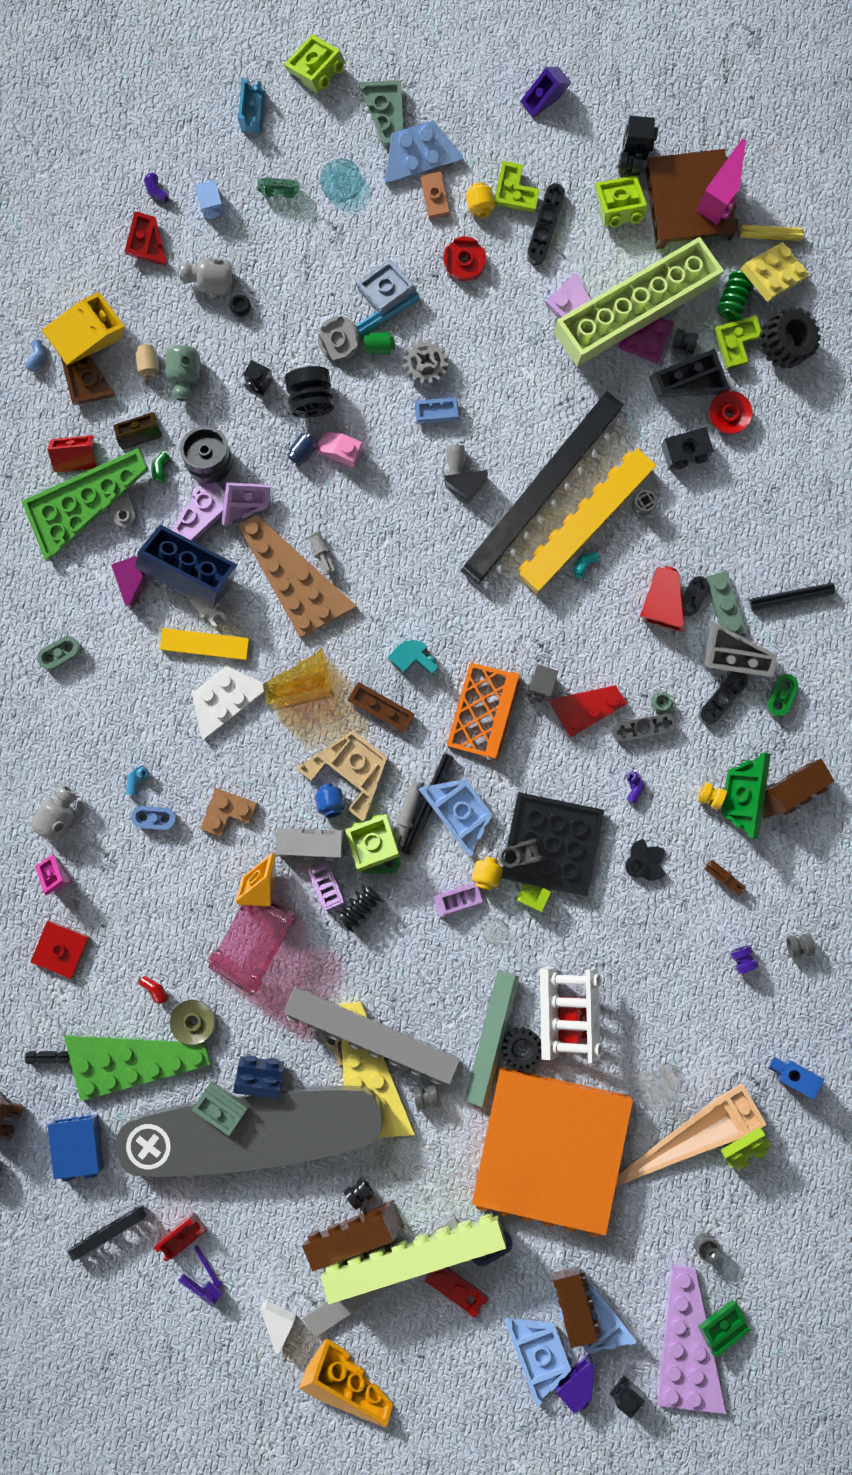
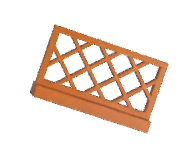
M470 662L447 746L498 761L521 682V675ZM473 670H482L486 678L475 684L472 679ZM497 675L505 676L504 685L496 689L490 679ZM489 681L494 691L482 697L477 687ZM475 689L480 699L469 705L466 695L469 691ZM496 694L500 700L499 704L490 710L485 700ZM483 702L488 712L477 718L471 708ZM469 709L474 720L463 726L460 720L461 713ZM490 715L494 721L493 726L484 731L479 721ZM477 723L482 733L471 739L466 728ZM463 730L468 741L462 745L453 743L455 734ZM484 736L488 742L486 751L477 750L473 742ZM468 744H471L473 748L466 747V746H467Z

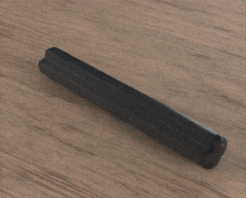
M827 583L756 597L749 600L751 610H759L835 594L834 583Z

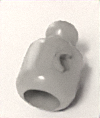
M210 256L209 258L200 259L198 266H192L188 262L181 264L180 281L182 283L196 282L197 289L212 298H218L220 295L226 296L231 292L233 275L231 262L221 258L215 259Z
M62 785L56 790L55 799H45L40 804L31 821L33 831L51 841L62 839L75 817V812L70 807V804L77 798L76 791Z

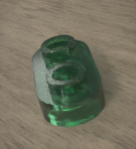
M260 178L257 180V190L267 197L277 194L283 195L285 198H294L296 194L300 193V183L292 179Z

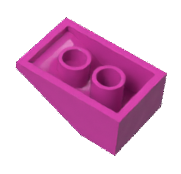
M743 138L705 190L697 208V212L716 225L722 219L727 220L738 200L736 194L740 188L746 140Z

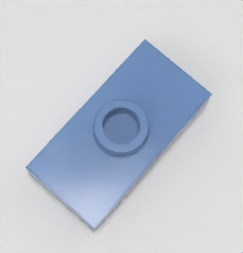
M457 397L414 401L416 424L459 420Z

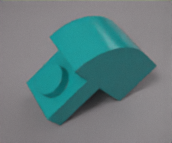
M405 641L398 645L388 656V660L403 674L415 662L431 676L438 670V667L435 665L437 661L430 654L426 656L423 654L427 650V645L420 641Z

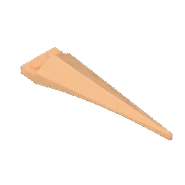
M741 1083L723 1095H719L618 1174L616 1187L689 1157L736 1141L755 1129L766 1126L765 1120L744 1085Z

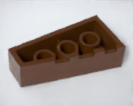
M391 1200L340 1224H333L322 1232L319 1230L312 1232L307 1236L308 1239L302 1245V1248L313 1272L393 1242L404 1224L394 1200Z

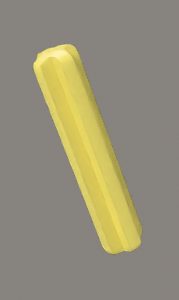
M743 224L740 228V237L802 241L804 229Z

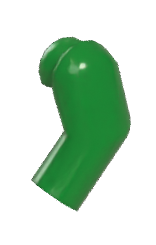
M164 451L151 464L152 478L160 484L167 480V474L164 473L163 467L171 458Z

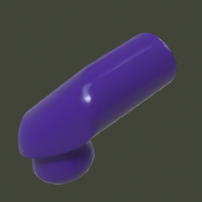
M153 172L146 174L144 184L148 195L166 203L169 199V193L158 188L157 174Z
M631 771L627 774V781L631 792L626 800L636 805L645 789V785L641 775L638 772Z

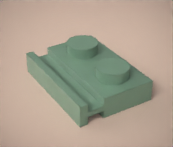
M211 1081L192 1108V1111L230 1136L249 1106Z

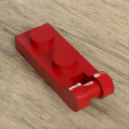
M448 1267L430 1272L425 1277L427 1284L466 1310L474 1318L478 1317L480 1314L479 1309L483 1304L486 1305L489 1297L484 1292ZM470 1295L476 1298L473 1303L467 1300Z

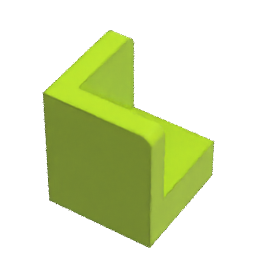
M523 884L516 900L542 912L551 891L539 886Z

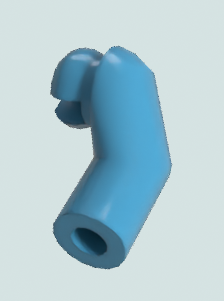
M139 766L128 774L126 795H137L138 784L149 776V770L146 767Z

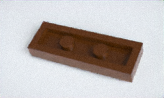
M360 682L356 684L347 700L404 734L415 716V713Z

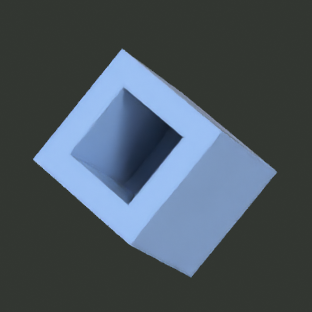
M215 180L194 185L204 219H213L221 214H225Z

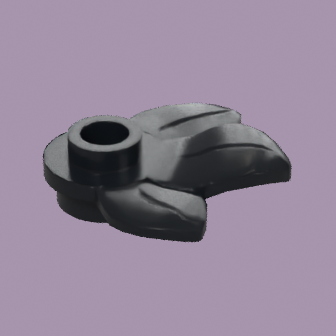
M644 839L636 841L631 846L630 857L625 863L626 872L632 877L642 876L649 881L663 878L666 872L658 864L664 856L665 849L656 846L647 848ZM634 862L639 863L640 866L636 871L632 868Z

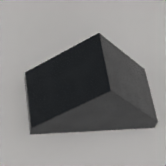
M488 470L445 475L444 485L469 504L487 481Z

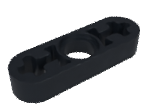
M741 672L729 674L699 710V720L706 725L717 722L747 686V676ZM739 676L741 678V686L737 685L732 690L724 687L725 685L730 687L734 683L732 677L737 678ZM720 692H725L729 696L726 704L718 702L717 695ZM714 706L718 707V708L715 709V711L712 713V716L714 717L713 719H712V718H709V719H706V718H705V716H706V713L704 712L705 710H706V711H709V710H711Z

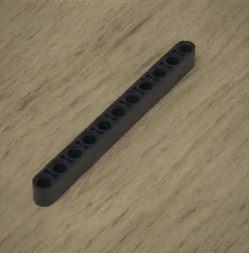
M608 391L604 393L465 563L460 571L476 585L484 579L624 406L621 401Z

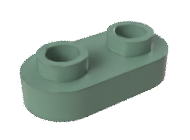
M70 636L62 637L41 649L38 653L37 661L41 667L47 670L56 669L79 654L80 644ZM68 645L73 646V649L70 652H67L66 650ZM52 655L54 660L48 663L47 659Z

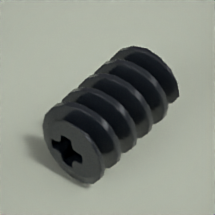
M362 885L361 888L364 893L356 891L357 900L349 898L351 906L342 905L344 913L336 911L339 920L352 933H354L352 926L360 927L358 920L363 922L367 920L364 913L370 916L373 914L370 907L378 909L377 901L385 902L371 886Z

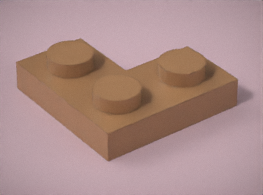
M215 788L200 829L222 837L229 817L251 823L258 803Z

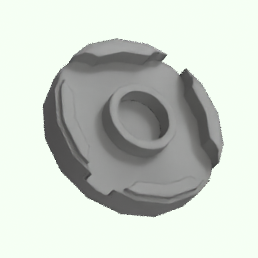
M335 316L322 324L320 335L318 334V344L326 357L336 361H344L356 353L360 343V334L354 322L346 317Z

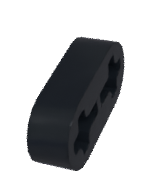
M696 576L690 580L683 594V602L688 603L693 598L692 606L695 607L687 611V606L684 605L685 616L696 614L706 596L709 583L702 576ZM699 581L703 589H700L695 595L693 593L696 587L693 584Z

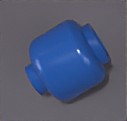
M325 784L315 793L314 799L319 814L324 815L325 818H334L342 814L341 811L345 808V801L342 790L339 787Z

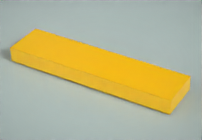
M162 628L160 650L247 661L250 639Z

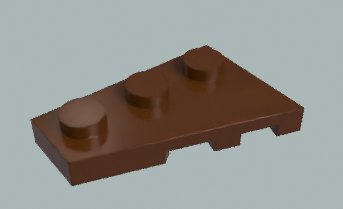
M90 355L68 366L61 358L73 406L116 396Z

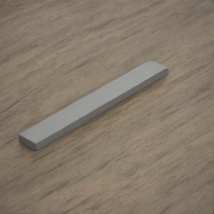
M453 1216L430 1231L428 1236L435 1235L437 1233L436 1230L449 1226L450 1230L455 1229L459 1222ZM395 1284L332 1304H328L326 1300L305 1314L303 1319L316 1338Z

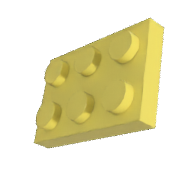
M783 242L746 262L740 268L767 302L802 282L809 275L803 264L797 260L790 248Z

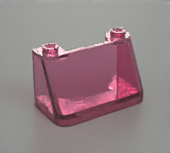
M274 900L271 901L270 906L241 905L217 952L213 951L208 958L209 969L244 992L254 996L258 992L262 984L261 980L265 977L285 936L288 934V929L294 924L299 914Z

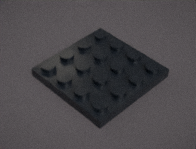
M518 792L506 848L537 838V847L540 856H543V860L516 867L502 866L503 873L501 879L587 897L605 810ZM507 851L505 853L504 860L506 863L511 864L514 862L515 855L513 852Z

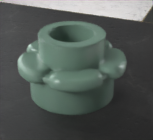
M657 692L652 696L651 706L659 713L667 712L673 705L670 695L666 692Z

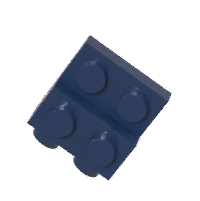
M253 1055L240 1056L233 1093L279 1099L284 1061H279L276 1058L260 1059Z

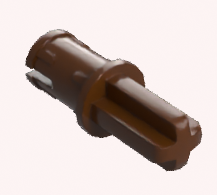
M710 860L705 865V871L718 880L720 886L724 885L736 897L743 893L741 889L745 890L746 886L733 877L731 871H726L714 860Z

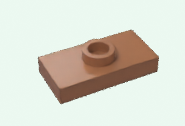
M441 172L421 175L420 181L428 219L448 216L449 208Z

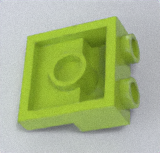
M312 34L285 62L284 66L288 72L300 78L304 86L318 93L321 89H326L329 86L330 79L336 73L340 74L343 71L346 62L338 48Z
M637 175L595 183V192L600 205L599 212L604 227L611 226L616 228L622 223L631 222L637 224L646 219L647 203Z
M387 814L376 815L369 821L355 823L351 828L345 830L354 862L359 872L400 857L396 843V834L391 819Z
M761 1127L723 1148L721 1152L732 1170L737 1168L738 1171H741L750 1165L749 1160L757 1157L759 1160L770 1153L768 1149L771 1148V1145Z

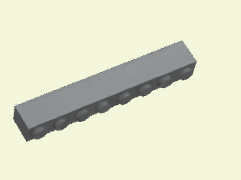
M294 986L284 1009V1014H287L286 1019L299 1024L301 1020L308 1023L307 1028L319 1033L320 1030L328 1032V1037L340 1042L341 1038L349 1041V1046L357 1050H361L362 1047L370 1050L369 1054L378 1059H381L382 1056L389 1058L390 1064L402 1068V1065L410 1067V1072L422 1077L423 1073L431 1076L430 1081L441 1086L443 1082L450 1085L460 1061L453 1054Z

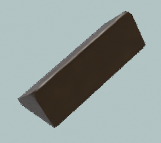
M154 412L113 425L117 442L122 450L162 437Z

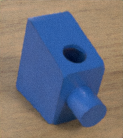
M773 1057L768 1066V1069L778 1074V1080L813 1100L825 1080L789 1059L783 1062ZM792 1070L796 1072L794 1078L789 1077V1073Z

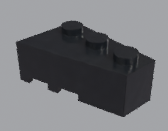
M715 348L655 372L649 377L656 398L715 395L730 390Z

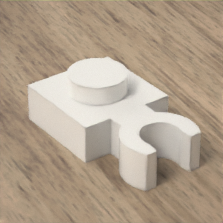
M193 598L189 600L203 618L208 615L210 616L209 621L215 628L218 627L215 623L217 616H221L224 621L227 620L223 612L216 610L221 606L219 602L212 609Z

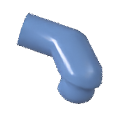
M41 340L31 342L34 353L25 363L26 369L30 372L39 370L46 362V354Z

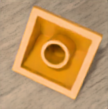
M273 852L241 878L235 901L238 905H271L276 883V855Z

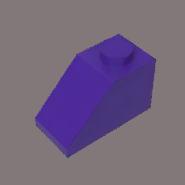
M546 67L520 102L532 117H536L562 96L571 84V81L559 67Z
M589 1354L578 1362L566 1377L558 1382L556 1387V1393L574 1414L579 1410L583 1411L586 1409L592 1399L594 1363Z

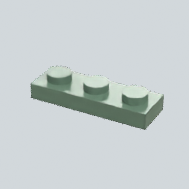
M727 571L705 577L709 583L708 592L719 625L738 635L745 634V626Z

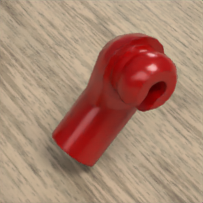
M143 976L140 979L139 985L148 990L155 1003L163 1004L167 1002L169 996L161 984L147 976Z

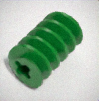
M738 270L729 274L726 288L723 290V296L720 298V303L717 306L718 314L729 321L742 319L740 314L745 312L744 306L748 304L747 299L751 296L749 291H752L754 285L742 270Z

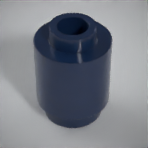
M308 432L306 434L300 433L288 449L287 457L299 466L302 463H306L318 447L315 443L317 441L316 438Z

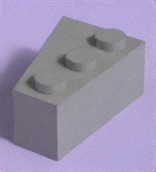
M711 621L703 662L706 667L768 677L774 676L777 661L775 653Z
M277 828L275 854L281 855V859L294 860V855L303 856V860H316V856L325 857V861H338V857L341 858L344 854L345 831Z

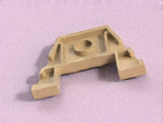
M352 730L306 762L297 766L296 769L313 781L325 764L332 767L361 790V793L347 810L364 822L388 757Z

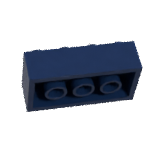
M160 524L138 551L135 569L213 609L232 584L237 564Z

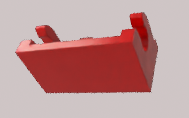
M193 1212L158 1240L154 1249L157 1253L162 1251L165 1255L164 1261L168 1262L205 1233L207 1228Z

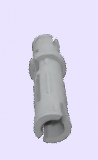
M412 779L400 818L396 820V843L400 846H405L409 829L413 827L412 820L421 795L419 789L425 785Z

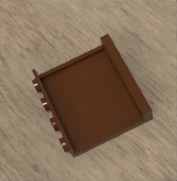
M725 149L648 157L645 171L656 249L665 248L667 242L692 240L698 237L710 238L728 235V241L733 239L739 227L738 219L734 217L736 204L727 220L722 219L718 225L697 212L705 190L729 158L726 157Z

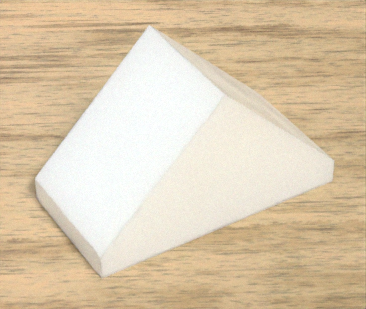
M267 1300L262 1304L261 1313L275 1354L280 1353L296 1314Z

